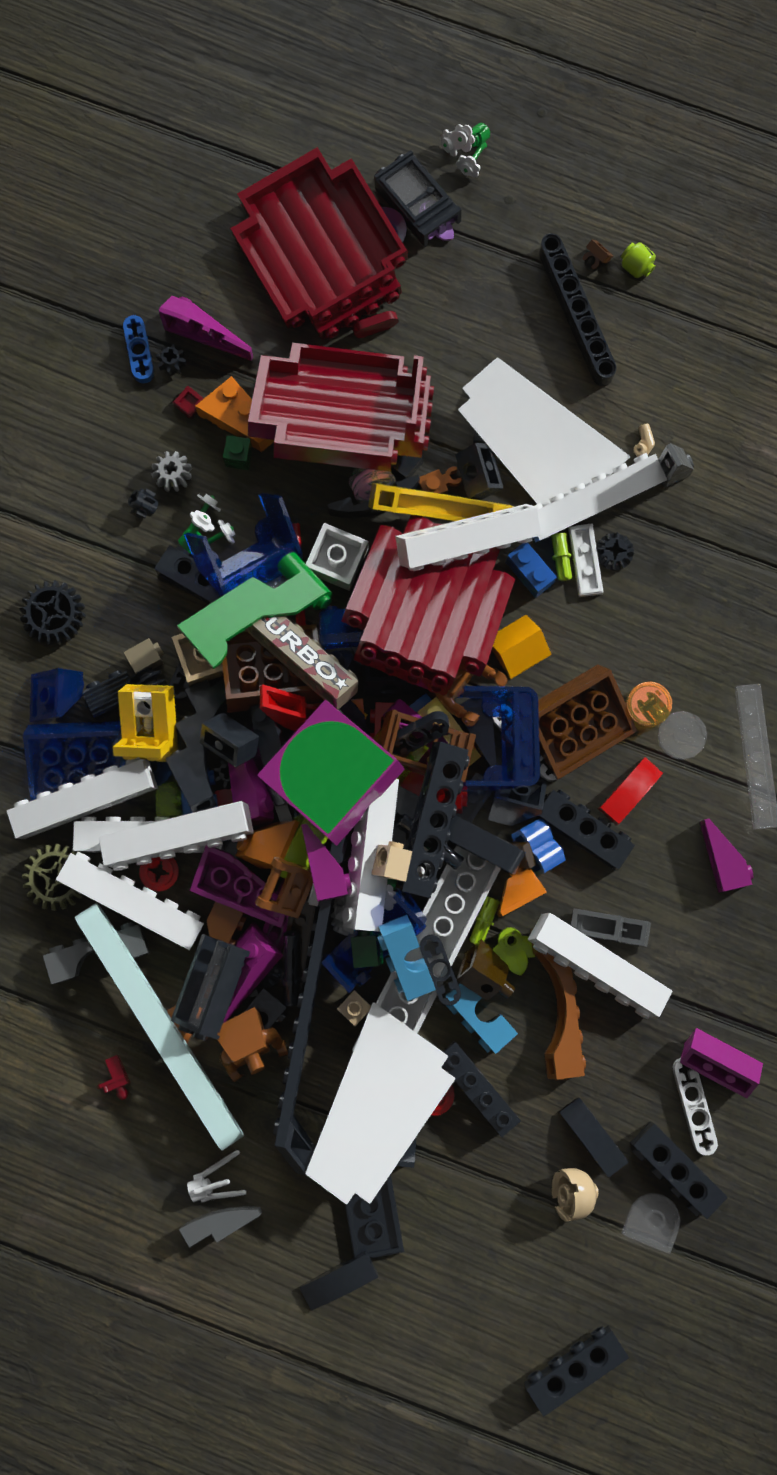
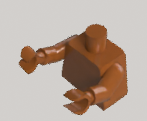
M486 665L482 676L489 680H494L496 685L503 689L507 683L505 674L500 671L496 673L495 669ZM458 669L455 680L446 696L429 691L428 695L432 698L437 697L448 712L458 718L462 717L463 723L471 727L477 723L479 715L474 712H467L463 706L455 703L454 700L474 674Z
M255 1007L224 1022L220 1033L217 1034L220 1036L218 1041L224 1049L219 1056V1060L234 1082L244 1076V1074L237 1072V1069L244 1064H247L251 1074H256L265 1068L260 1056L270 1051V1044L274 1049H277L278 1058L288 1055L285 1040L281 1039L275 1028L264 1029L261 1015Z

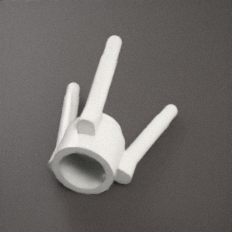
M239 1150L229 1154L202 1173L193 1175L194 1180L187 1183L188 1192L193 1202L198 1200L205 1202L212 1199L246 1194V1190L210 1194L213 1192V1189L229 1184L230 1180L226 1179L211 1184L208 1178L204 1179V1177L239 1155Z

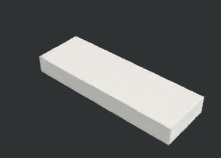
M593 524L570 526L568 532L579 597L603 594V586Z

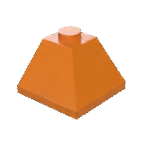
M296 820L274 822L253 830L254 834L246 835L247 839L238 841V851L235 856L260 869L272 868L271 863L274 857L285 858L300 822Z
M519 867L515 875L510 874L511 878L505 882L498 906V917H502L547 893L531 868L524 870Z

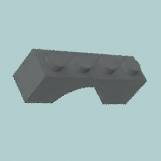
M130 922L120 926L121 930L117 931L133 959L151 953L142 925H135V922ZM86 937L72 941L74 946L65 949L63 945L50 948V953L43 955L51 984H58L80 976L84 960L95 951Z

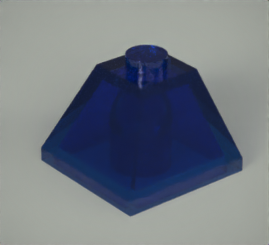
M56 668L31 674L30 722L62 717L83 696V672Z

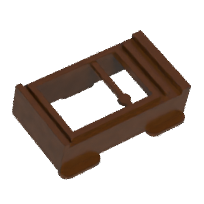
M394 709L386 712L378 744L393 755L400 722L409 725L420 718L397 712ZM449 728V731L444 736L450 737V745L469 750L467 756H469L470 763L476 735ZM393 755L405 770L425 775L426 764ZM448 764L443 768V775L447 778L451 774V767ZM468 767L465 771H463L461 780L463 781V783H465Z

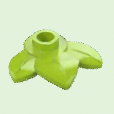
M508 927L500 932L498 944L494 947L493 951L508 965L513 973L522 975L527 968L528 958L535 957L532 951V943L528 941L529 936H522L517 929ZM510 936H514L512 944L507 943V939Z

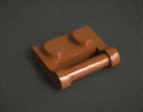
M274 857L271 863L273 866L262 894L257 897L255 904L263 909L299 918L313 885L311 869L288 862L280 857ZM282 870L288 873L277 900L273 901L271 896Z

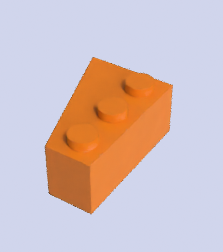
M232 376L195 405L198 416L211 421L220 429L226 430L236 437L251 439L252 447L260 452L264 451L274 442V440L248 437V418L252 399Z

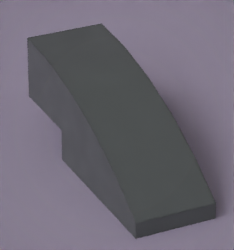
M574 908L571 926L588 937L647 947L651 923Z
M242 1206L212 1211L185 1223L179 1230L189 1247L212 1234L217 1243L259 1217L262 1210L260 1207Z

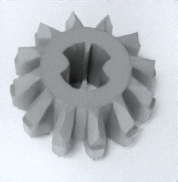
M166 451L164 459L157 456L156 459L159 464H152V469L155 471L152 473V478L157 480V486H164L167 492L170 491L171 487H174L175 492H178V485L180 484L186 487L187 483L185 480L192 478L191 473H189L192 467L191 464L187 463V457L182 456L179 458V453L176 451L172 456Z

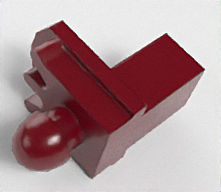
M118 1054L105 1060L112 1079L97 1085V1089L103 1088L104 1093L115 1089L116 1096L120 1100H125L128 1097V1089L125 1088V1084L129 1083L130 1080Z

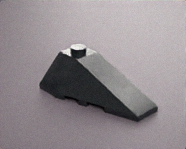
M260 704L249 708L242 718L244 727L259 736L257 753L253 760L260 772L291 736L290 729L285 728L268 717L260 709ZM265 783L275 806L288 804Z

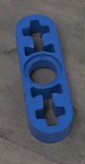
M131 315L123 323L131 370L137 382L148 383L154 377V368L146 327L141 317ZM136 323L138 326L137 333L139 336L135 338L134 333L131 329L132 324ZM137 344L145 346V351L140 355L132 352L133 347ZM143 361L144 367L147 370L144 376L140 374L139 362Z

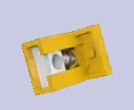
M125 685L118 691L122 739L113 746L114 756H122L126 760L140 757L143 760L166 762V758L178 750L174 686ZM144 701L150 705L151 709L145 707Z

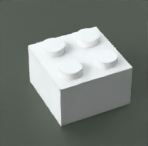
M324 523L306 565L319 579L350 591L368 551V541Z

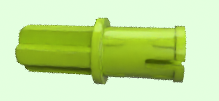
M556 533L551 536L554 550L552 559L556 562L558 580L567 581L572 579L569 560L571 553H568L566 533Z
M488 896L486 897L479 916L476 917L477 921L470 936L471 943L476 944L480 939L485 941L490 925H494L492 921L500 901Z

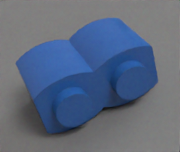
M542 818L512 834L513 841L530 843L536 865L531 870L536 877L566 860L563 848L553 839L550 826Z

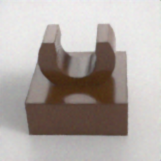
M591 240L586 248L591 252H587L583 256L584 261H588L591 256L595 257L592 269H598L601 263H608L613 258V255L597 240Z

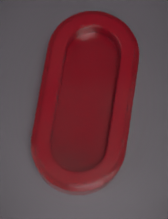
M386 311L358 321L353 325L352 330L356 338H363L390 329L399 320L396 312Z

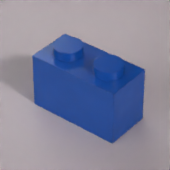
M528 542L522 543L507 556L505 563L535 598L554 584L557 578L556 575Z

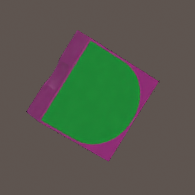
M324 700L257 776L337 846L361 819L369 805L381 797L405 769L393 755L327 700Z

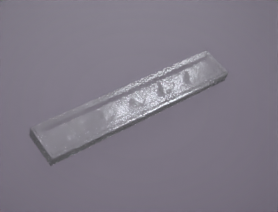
M761 684L736 686L735 693L753 830L777 828V803Z

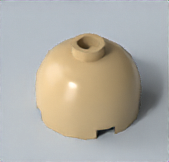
M576 1168L559 1170L560 1172H556L552 1180L553 1198L558 1196L559 1206L555 1207L558 1215L565 1222L587 1217L593 1211L598 1198L596 1184L582 1170Z

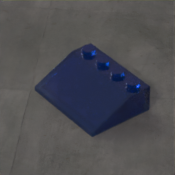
M121 722L28 725L23 733L30 800L37 799L36 795L50 791V793L59 791L58 787L61 785L80 783L81 778L84 776L95 774L96 777L104 774L103 770L108 767L117 766L119 768L125 766V761L127 760L123 759L122 756H114L113 746L122 739Z

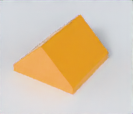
M527 615L499 630L492 647L493 653L510 680L551 656L542 630Z

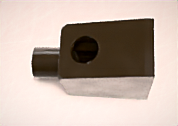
M482 939L465 952L456 979L460 984L485 1000H490L497 993L507 999L515 990V987L506 981L509 971L508 965Z

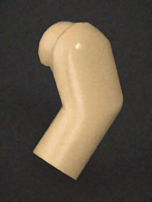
M643 424L638 427L641 440L633 449L637 457L645 453L649 455L655 445L650 425Z

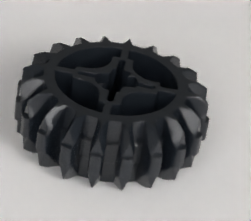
M54 580L50 587V584L44 581V588L36 584L34 586L37 590L35 593L30 590L27 591L30 599H22V602L27 606L19 608V611L25 614L20 617V621L26 623L23 626L24 630L30 631L29 636L31 638L37 637L39 643L44 642L46 639V643L52 645L55 639L56 643L60 645L62 644V637L70 641L71 638L68 634L72 632L74 635H78L75 627H83V623L78 619L86 617L85 613L81 612L85 605L79 603L82 597L79 594L75 595L76 590L73 587L68 589L67 583L63 582L59 587L58 581ZM53 596L49 602L41 603L43 599ZM64 598L69 600L71 606L70 616L62 611ZM55 609L60 615L56 614L51 617L46 611ZM36 610L43 614L41 628L37 626L35 621ZM57 623H65L62 627L58 629L50 630L53 629V627Z

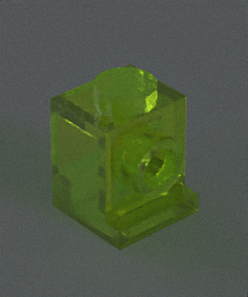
M165 782L162 786H158V789H156V816L170 818L183 816V811L179 810V806H182L181 792H178L177 782Z

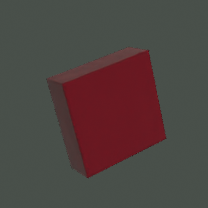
M187 386L173 401V405L192 420L197 414L195 405L204 398Z

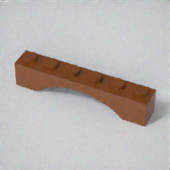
M215 902L207 919L209 936L235 945L237 940L233 938L237 930L242 931L247 921V917H244L245 913ZM216 965L212 978L218 975L221 966ZM211 981L204 999H209L214 986ZM176 1005L166 1010L171 1018ZM202 1007L200 1008V1011H199V1014H198V1016H197V1019L200 1020V1018H201V1016H202V1014H203L204 1008H202ZM179 1030L188 1044L192 1034Z
M532 943L533 954L548 972L557 998L556 1028L551 1043L545 1052L548 1079L558 1080L585 1076L586 1060L584 1055H582L581 1049L583 1035L578 1025L580 1010L575 1000L577 986L575 980H573L572 968L557 964L554 961L555 957L549 953L543 954L535 950Z

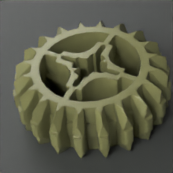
M55 844L53 851L50 845H46V853L41 849H37L36 853L39 858L30 856L29 860L33 862V865H24V868L30 870L29 874H22V878L29 879V882L23 884V888H32L27 893V896L33 897L36 895L33 901L36 905L43 900V909H47L51 903V910L57 911L58 904H60L61 909H67L66 901L73 906L76 905L73 897L76 896L82 899L83 895L71 888L63 896L53 898L54 892L57 893L59 887L64 884L56 881V884H54L55 880L51 876L46 875V873L57 874V871L59 875L70 855V846L66 845L62 850L60 844ZM72 851L71 853L76 855L77 851ZM60 857L51 869L41 868L46 861ZM38 875L46 880V894L39 887Z

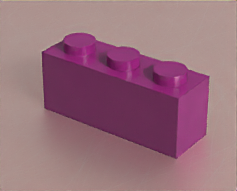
M695 1028L686 1040L680 1059L681 1064L745 1098H748L759 1085L763 1067L762 1062L698 1028Z

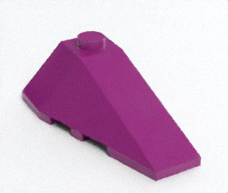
M171 296L160 307L159 314L164 330L252 361V348L192 303L190 299Z
M253 758L236 768L228 763L233 803L242 801L248 804L253 827L261 828L272 824L274 820V804L264 781L257 776L259 770Z
M208 845L205 846L190 889L191 892L282 928L286 918L284 914L263 909L255 904L257 897L262 894L266 883L230 853L216 847L209 848ZM273 891L271 896L273 901H276L279 895L276 891Z
M252 922L235 943V946L250 951V955L245 957V964L241 968L242 972L224 1022L232 1016L283 956L256 922Z

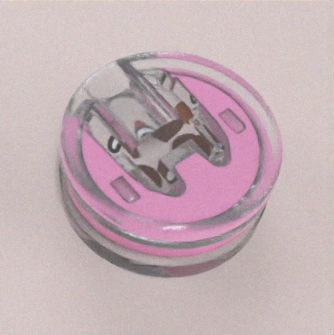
M356 468L351 473L348 483L356 500L363 503L369 501L372 483L395 486L396 480L392 472Z

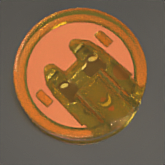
M655 682L638 684L630 691L625 701L634 724L641 728H654L668 718L672 710V699L665 687Z

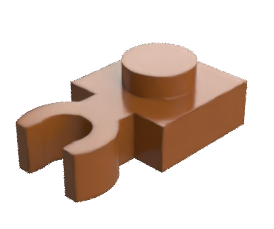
M450 467L446 474L443 475L438 469L419 477V486L421 491L447 494V486L456 487L462 483V479L453 480L450 475L456 473L457 468Z

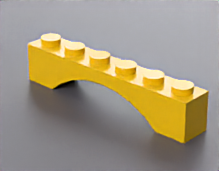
M372 483L368 507L376 510L459 521L514 507L506 504Z

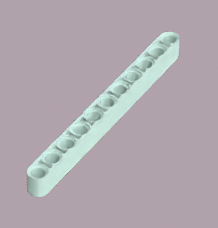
M95 903L75 916L81 930L217 1146L223 1151L242 1138L244 1134L180 1031L174 1022L171 1021V1017L98 903Z

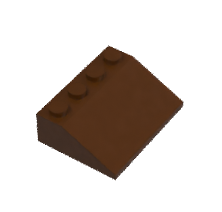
M316 624L300 626L311 640L315 639L319 642ZM241 632L227 641L228 651L225 659L222 661L228 713L248 711L251 706L260 704V686L262 684L303 696L307 704L324 702L317 693L248 632Z
M598 664L518 712L528 735L556 779L562 778L637 732L611 669Z

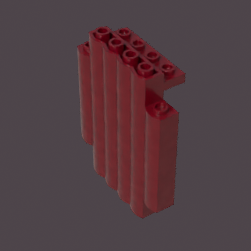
M316 147L237 193L239 201L249 218L230 229L287 328L301 326L308 317L321 340L325 338L332 339L338 335L341 328L346 326L348 328L353 327L360 317L364 315L371 316L379 311L381 305L385 303L392 304L400 298L399 295L402 294V290L396 278L395 269L401 268L408 259L407 249L352 158L331 170L319 148Z
M292 343L290 358L261 355L248 418V437L274 440V458L391 472V464L396 465L397 455L422 458V451H427L429 436H424V434H429L431 419H426V417H431L432 403L428 402V400L433 401L434 386H430L431 376L426 375L427 367H423L424 357L414 355L411 374L407 373L408 367L403 366L404 356L299 343Z
M411 515L403 534L442 524L433 523L424 516ZM380 525L341 622L349 624L351 627L364 630L353 660L365 666L383 671L388 675L403 679L410 684L428 689L433 693L446 696L455 680L458 669L481 677L487 665L515 578L505 572L493 570L500 551L497 547L489 548L490 551L484 554H475L474 552L468 554V557L456 560L450 558L446 559V563L441 565H432L430 563L424 565V568L421 570L410 571L409 568L399 564L395 536L402 535V533L393 527Z

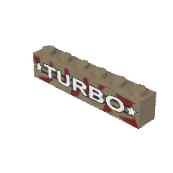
M287 616L262 618L245 629L323 700H327L337 710L358 692V679L351 670L344 669L334 655H328L317 640H311L304 633V630L298 624H293L288 620Z

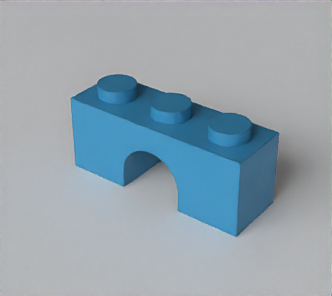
M405 915L380 925L379 929L382 935L377 938L382 951L388 950L390 957L385 959L390 972L396 971L398 976L397 979H394L398 993L404 992L407 1001L435 991L434 983L424 959L421 958L416 961L404 960L408 952L420 947L408 916Z
M459 983L458 986L461 991L459 1001L454 1005L446 1006L454 1015L459 1012L464 1018L461 1023L471 1034L475 1031L481 1037L478 1043L487 1053L492 1050L496 1054L518 1033L501 1014L489 1022L480 1021L476 1017L475 1006L482 997ZM451 990L444 997L448 998L449 1001L454 1000L453 995L456 994V990Z

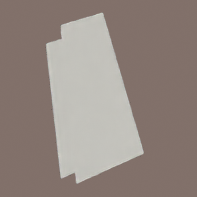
M498 357L463 387V390L470 399L458 410L537 504L541 503L542 507L551 504L549 499L562 493L565 497L572 494L570 489L582 483L585 487L593 484L591 479L603 473H605L606 477L610 476L613 473L612 469L622 465L630 458L627 453Z
M373 1002L307 1168L306 1175L345 1204H348L355 1193L368 1203H371L454 1082L455 1078L441 1068L448 1055Z

